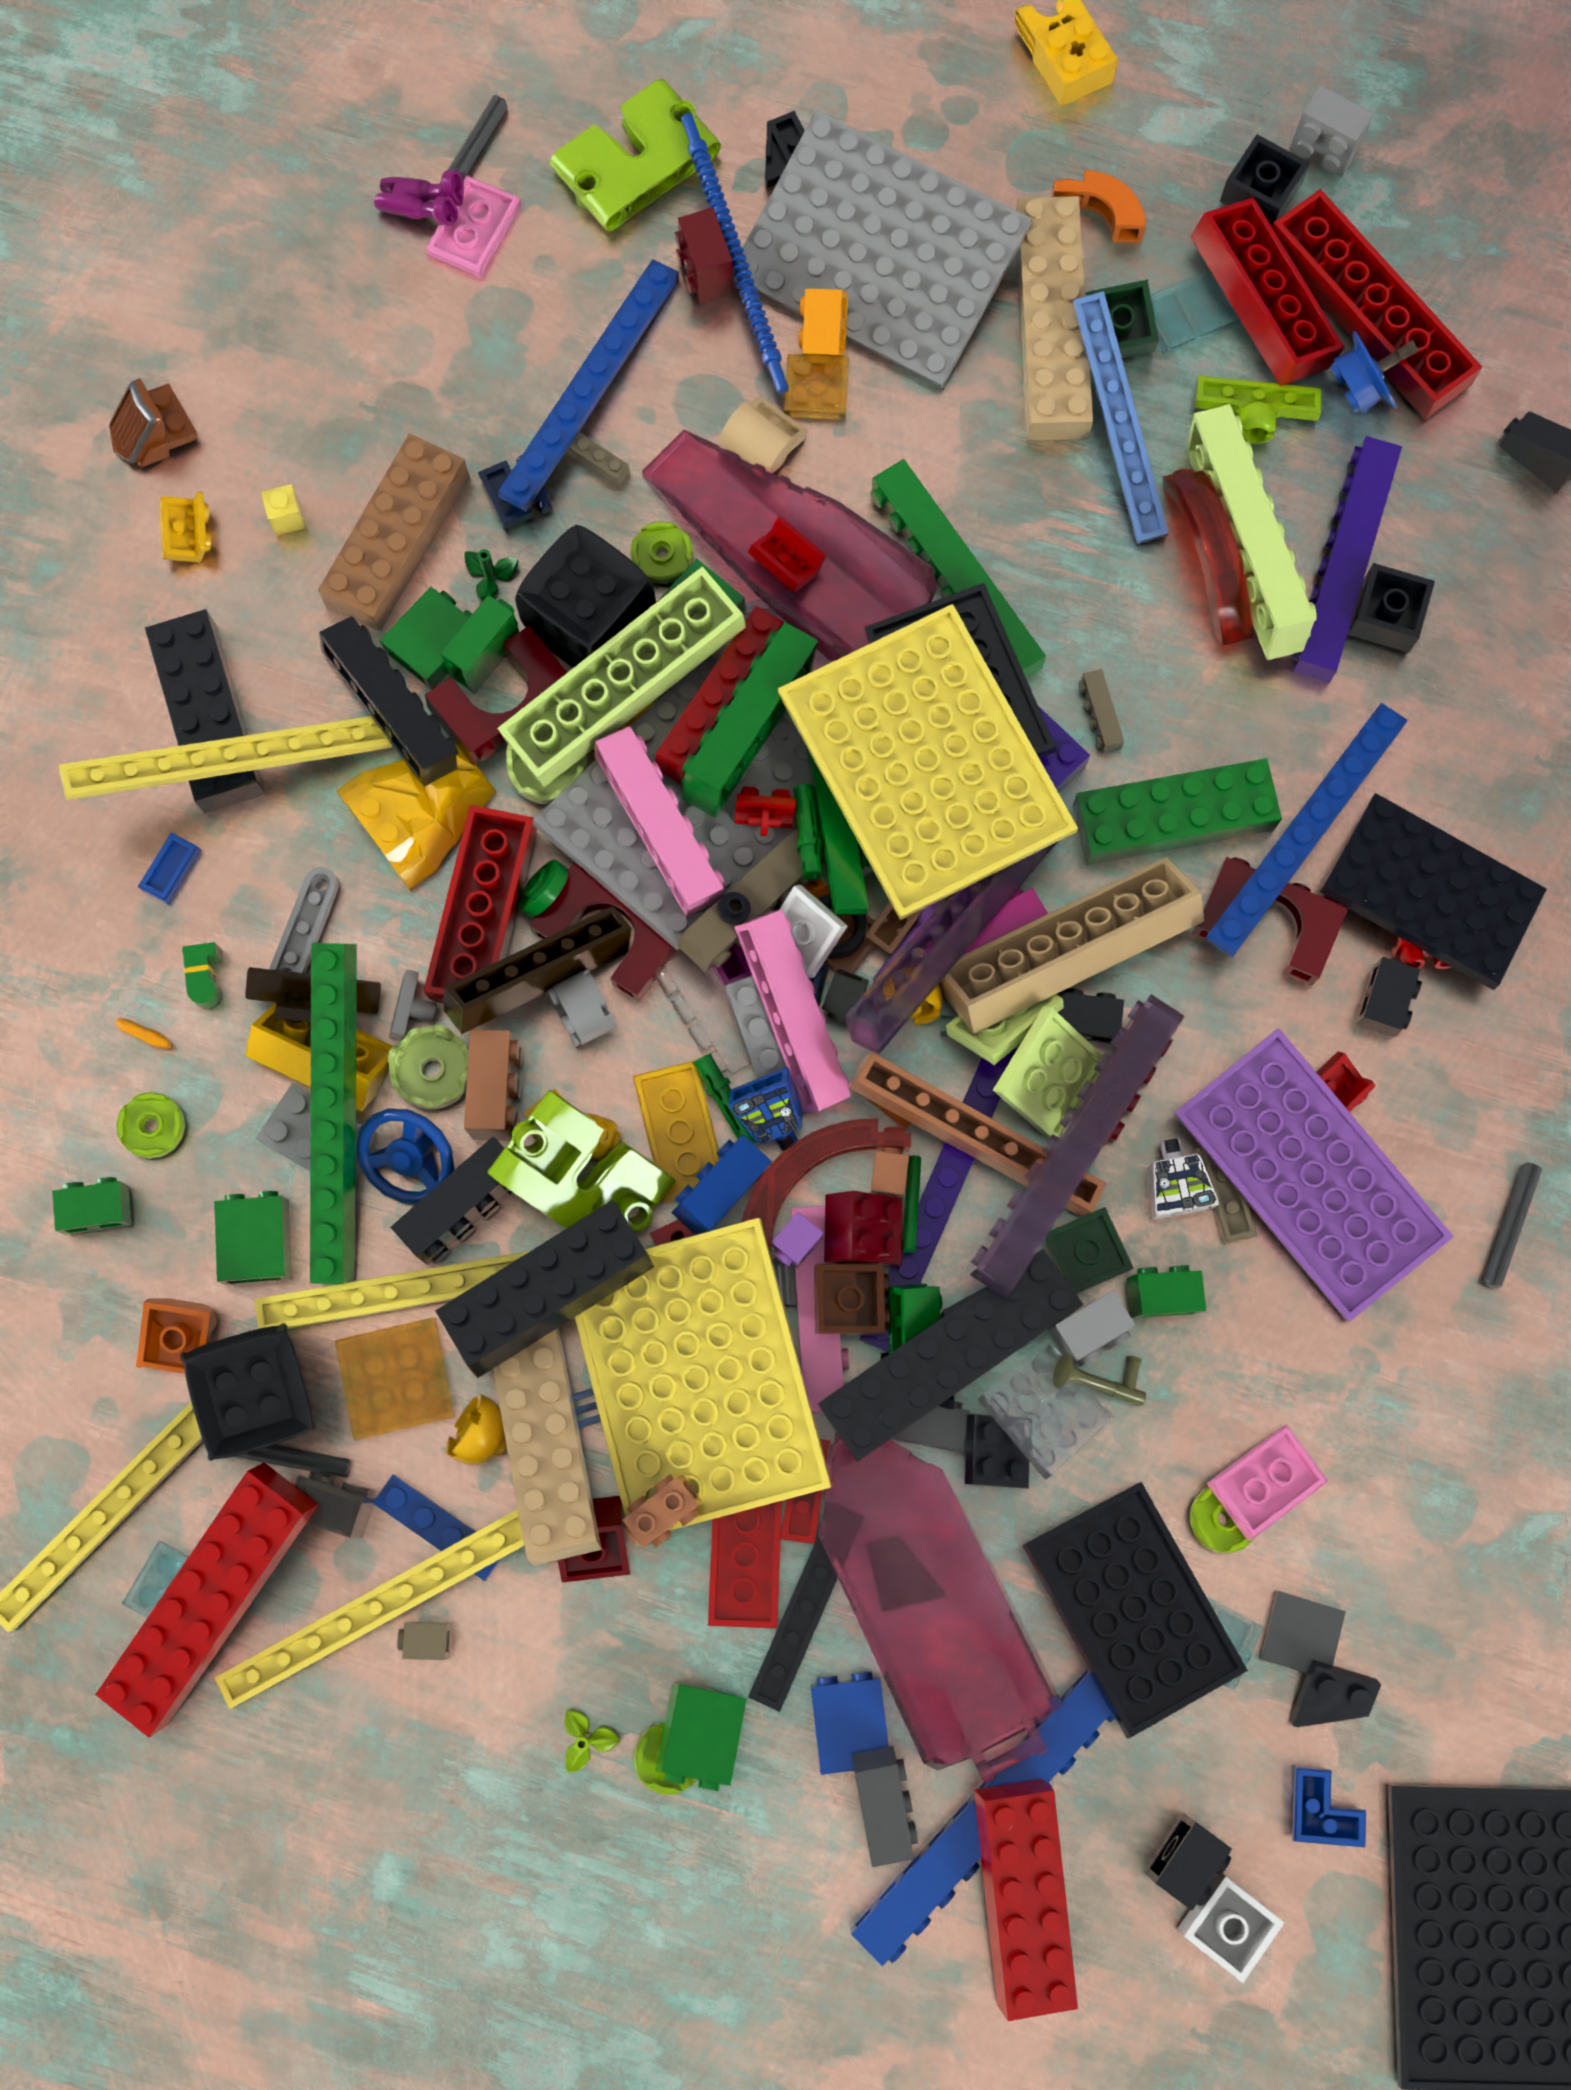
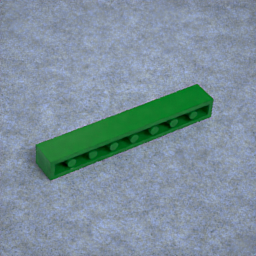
M905 459L900 460L872 477V491L870 495L873 502L878 508H884L889 515L888 521L895 532L900 531L906 539L905 544L910 554L914 557H919L930 581L935 580L941 588L942 598L985 583L1025 677L1027 678L1042 669L1046 655Z

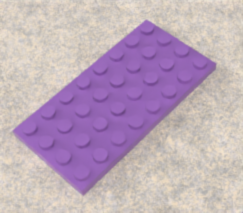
M1279 1028L1174 1112L1176 1117L1347 1322L1353 1320L1454 1237Z

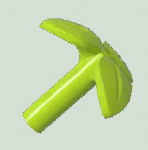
M571 1709L566 1711L564 1717L566 1732L577 1739L566 1750L565 1768L568 1773H574L583 1769L590 1761L589 1747L591 1745L601 1753L607 1752L618 1745L620 1738L613 1729L605 1726L598 1727L590 1734L588 1733L590 1719L584 1713Z

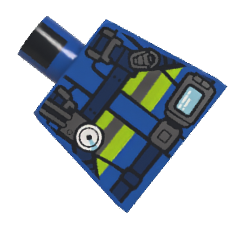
M788 1067L731 1089L728 1106L757 1143L764 1144L776 1139L782 1151L790 1150L798 1144L799 1140L794 1131L802 1127L803 1112Z

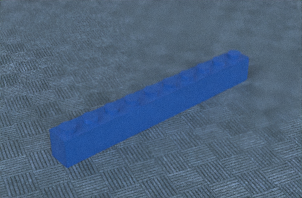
M1089 1668L1081 1674L979 1788L1043 1779L1052 1787L1049 1782L1058 1772L1061 1775L1065 1774L1076 1761L1073 1755L1081 1746L1087 1749L1100 1735L1097 1731L1100 1725L1105 1720L1110 1723L1115 1719ZM974 1793L850 1928L851 1935L881 1966L888 1960L894 1963L905 1951L906 1946L903 1943L911 1934L914 1933L918 1936L931 1922V1919L928 1917L937 1906L942 1909L951 1901L956 1893L953 1888L961 1879L967 1882L979 1869L980 1865L977 1861L981 1858Z

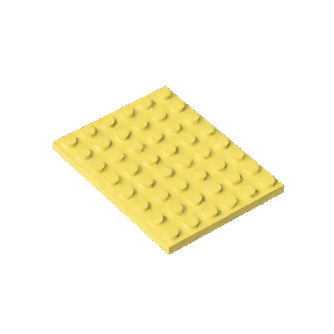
M953 604L778 688L783 704L900 920L1076 833L1078 830L1077 825Z
M761 1218L645 1249L654 1268L575 1317L625 1517L630 1514L627 1510L628 1506L642 1496L646 1500L657 1493L654 1486L670 1474L674 1479L683 1474L704 1502L696 1508L700 1514L685 1526L832 1487ZM678 1522L669 1531L685 1526Z

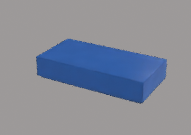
M171 832L139 883L138 888L169 904L201 849Z

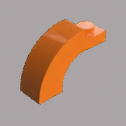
M1084 170L1082 181H1075L1073 179L1054 180L1051 197L1079 196L1080 209L1093 211L1107 222L1111 231V242L1142 243L1146 228L1144 210L1136 195L1123 182L1113 176L1093 170Z

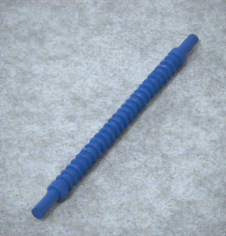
M691 113L684 114L681 120L690 143L688 151L693 158V164L697 165L695 170L699 173L698 179L702 181L703 193L705 196H708L706 202L710 204L709 208L713 207L730 252L733 274H735L734 280L738 282L736 287L738 290H741L739 296L743 298L742 304L746 306L745 312L749 314L748 320L752 321L750 327L755 329L753 335L758 337L756 343L761 345L759 352L763 353L761 355L763 364L769 368L777 393L783 394L789 390L780 364L782 357L780 351L775 349L777 343L772 341L774 335L770 333L771 327L767 325L769 320L764 317L766 312L762 310L763 303L759 302L760 295L756 294L757 287L753 286L755 280L750 278L752 272L748 270L749 264L745 262L746 256L742 254L744 249L740 247L741 241L737 239L738 233L734 231L735 225L731 223L733 218L729 215V208L726 207L727 201L723 199L724 193L720 192L722 187L718 184V177L715 176L716 170L713 169V162L710 161L711 156L707 153V144L700 138L693 115Z

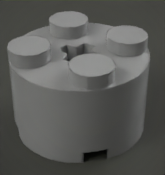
M588 968L547 990L575 1047L617 1028L612 1014L608 1011L607 1003Z

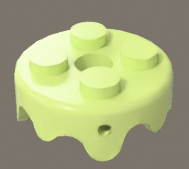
M509 744L506 749L507 772L513 786L523 797L539 804H550L588 767V760L585 755L546 787H543Z
M436 1024L430 1027L411 1029L399 1044L392 1046L389 1051L388 1063L391 1084L405 1101L417 1108L434 1110L450 1106L458 1101L466 1092L469 1049L455 1033L443 1025ZM429 1061H437L441 1064V1070L435 1077H427L423 1073V1068Z

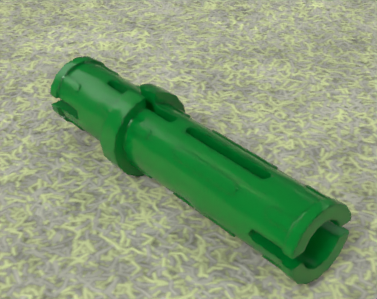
M803 783L793 788L794 798L796 799V818L799 834L796 847L797 852L800 853L802 877L806 880H816L823 876L820 856L823 844L818 834L814 786Z
M709 1053L696 1060L693 1066L696 1067L708 1088L705 1090L708 1096H713L737 1139L744 1135L751 1143H755V1139L728 1106L731 1091L729 1085L731 1081L728 1077L724 1078L712 1054Z

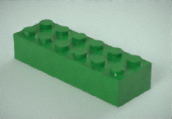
M784 622L778 632L775 630L771 632L765 644L766 651L762 656L759 654L755 656L749 667L750 675L746 681L740 679L732 694L734 699L730 705L724 704L716 717L718 723L713 730L708 728L699 743L701 748L696 756L690 754L682 768L685 775L680 784L683 786L682 800L714 818L717 817L787 710L778 693V688L812 672L818 645L817 639Z
M1267 758L1079 792L1073 802V810L1086 865L1274 831L1282 820Z

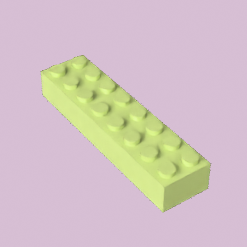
M1230 404L1194 413L1186 452L1266 660L1302 652L1308 638L1311 636L1314 621L1317 619L1314 604L1308 602L1306 597L1304 578L1302 575L1297 574L1294 566V553L1285 544L1284 528L1281 521H1276L1274 516L1272 497L1264 491L1262 472L1259 467L1255 468L1252 460V447L1248 441L1245 442L1242 435L1241 419L1238 415H1234Z
M702 566L497 729L540 784L546 787L594 749L595 741L614 733L746 628L744 616Z

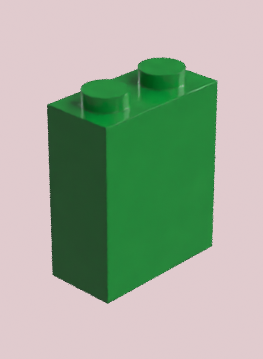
M432 586L380 640L385 653L430 690L434 689L448 674L440 653L472 615L468 610L462 612L455 606L457 604L456 601L447 592L442 591L439 593Z
M490 595L484 599L440 653L449 676L474 695L505 658L503 642L519 632L513 607L505 600L499 599L497 601Z
M278 1191L259 1192L256 1198H245V1194H228L224 1196L225 1200L214 1201L217 1282L224 1285L291 1280L289 1200L282 1195L278 1196Z
M682 1684L672 1685L655 1772L665 1773L664 1781L685 1784L686 1778L699 1780L698 1788L719 1791L720 1785L731 1786L747 1698Z

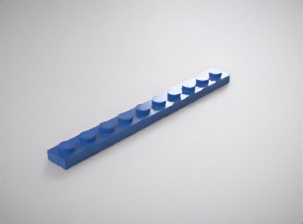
M654 259L651 260L499 489L498 495L500 499L527 512L678 282V271Z
M1382 702L1208 933L1205 938L1233 958L1408 721L1406 718Z

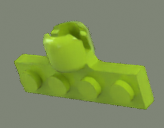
M1198 375L1194 408L1209 410L1230 404L1233 412L1241 419L1242 435L1245 442L1248 441L1252 445H1260L1273 438L1274 430H1276V418L1284 417L1318 421L1321 414L1322 388L1286 384L1280 386L1276 383Z

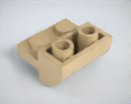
M759 395L749 404L743 402L734 411L721 432L718 444L767 479L785 463L787 455L805 440L808 430Z

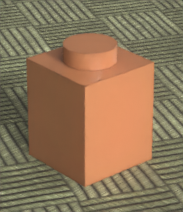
M884 1147L882 1152L876 1151L870 1193L904 1198L909 1155H903V1150L891 1147Z

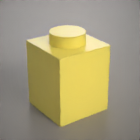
M292 484L261 492L267 519L276 536L306 529L300 501Z

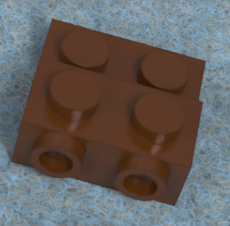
M814 1265L815 1334H846V1336H879L884 1334L885 1328H888L890 1323L889 1308L884 1305V1294H887L889 1290L888 1274L884 1273V1265Z

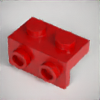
M783 517L777 518L771 531L751 544L748 554L794 593L817 577L826 558V554Z
M1339 1051L1316 1072L1349 1112L1356 1105L1364 1102L1368 1094L1376 1086L1372 1080L1363 1078L1347 1055Z

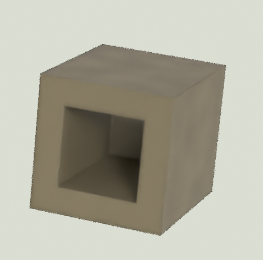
M405 1622L404 1629H399L397 1639L398 1651H403L402 1659H449L451 1623Z

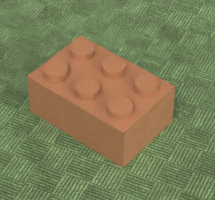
M470 1030L464 1129L473 1140H489L494 1136L498 1141H510L512 1139V1131L519 1123V1112H515V1099H520L521 1080L517 1079L516 1071L517 1067H522L523 1048L519 1047V1041L515 1040L510 1030Z

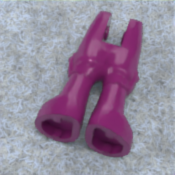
M453 169L444 171L441 183L431 184L426 180L405 177L382 178L379 187L383 193H378L375 196L374 205L376 209L389 214L405 216L410 219L426 217L434 219L439 225L452 226L458 219L459 213L456 206L463 204V178L458 170Z

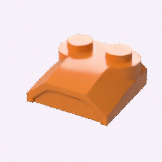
M148 1298L145 1300L136 1367H147L185 1374L184 1363L181 1361L180 1355L183 1352L188 1353L195 1348L210 1343L211 1333L217 1324L214 1309L205 1304L170 1298Z

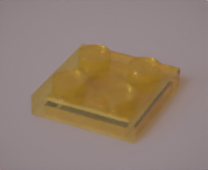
M788 354L786 381L789 390L785 392L784 413L791 417L846 419L849 357Z

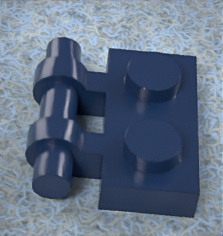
M522 455L517 457L516 462H518ZM507 460L478 472L479 478L504 530L533 518L530 508L526 512L499 498L498 491L512 471ZM545 486L542 487L530 505H538L542 514L550 512L553 508L549 501L550 494Z

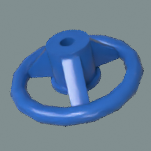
M388 1108L372 1114L360 1127L356 1150L362 1171L368 1181L383 1195L398 1202L417 1204L455 1169L452 1147L442 1130L427 1117L412 1110ZM390 1121L404 1122L403 1135L399 1139L393 1140L387 1147L370 1154L369 1143L371 1135L380 1125ZM434 1144L440 1153L442 1165L439 1177L432 1153ZM389 1165L400 1175L412 1176L416 1174L427 1189L420 1192L403 1190L388 1182L378 1172L377 1167Z

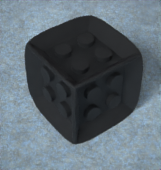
M574 525L555 541L526 575L516 593L515 602L523 625L525 627L530 625L552 653L574 668L656 603V597L652 581L632 560L594 532L580 525Z
M285 1323L279 1326L259 1328L202 1345L188 1353H181L180 1359L184 1363L191 1403L203 1443L208 1452L209 1461L259 1450L293 1439L309 1430L315 1429L304 1380L295 1350L287 1334L288 1326Z

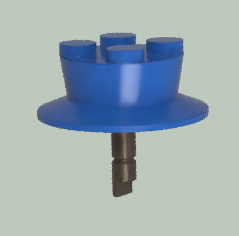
M1352 332L1354 350L1333 358L1335 363L1330 366L1339 385L1346 382L1350 390L1345 393L1347 400L1355 413L1361 410L1364 414L1381 399L1395 410L1397 405L1384 382L1383 372L1418 352V348L1412 340L1398 348L1396 352H1392L1376 362L1375 358L1369 355L1357 332Z

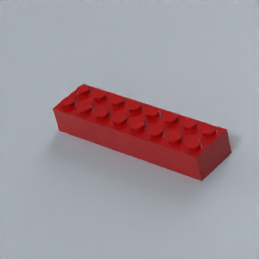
M1321 189L1273 223V230L1314 297L1352 339V332H1357L1369 355L1374 357L1376 362L1390 353L1396 352L1398 348L1408 342L1414 341L1419 351L1383 372V374L1425 420L1472 386L1482 369V365Z
M265 1462L248 1470L95 1695L148 1738L167 1726L319 1504Z

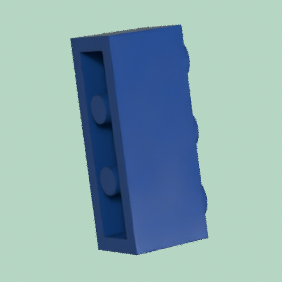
M744 1135L734 1143L729 1139L716 1153L720 1159L714 1165L708 1162L697 1173L696 1177L700 1181L695 1187L692 1188L690 1185H687L675 1198L679 1204L671 1213L695 1235L712 1231L772 1163Z

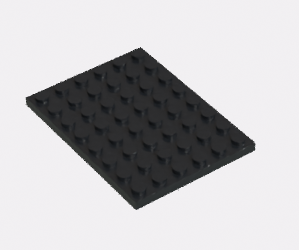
M1388 1784L1398 2087L1406 2090H1571V1789Z

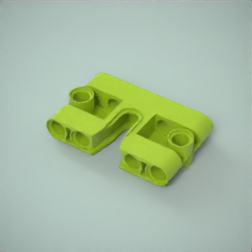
M664 79L654 81L620 106L624 115V119L621 120L632 144L641 154L637 156L630 155L617 140L596 125H592L558 149L551 157L550 167L575 193L578 205L589 210L606 231L617 229L696 172L695 167L697 165L693 164V158L688 151L690 143L683 123L680 122L684 114L691 113L693 115L700 138L707 144V153L711 156L710 161L721 150V142L696 115L694 105L689 101L682 100Z
M550 1089L526 1121H522L514 1127L512 1139L487 1171L500 1184L566 1229L614 1200L634 1233L644 1230L650 1225L653 1217V1208L656 1204L660 1203L676 1181L625 1142H621L595 1166L584 1181L576 1182L579 1173L590 1160L603 1129L593 1119ZM537 1134V1139L532 1145L524 1146V1140L528 1135ZM639 1206L638 1213L633 1217H628L629 1211Z

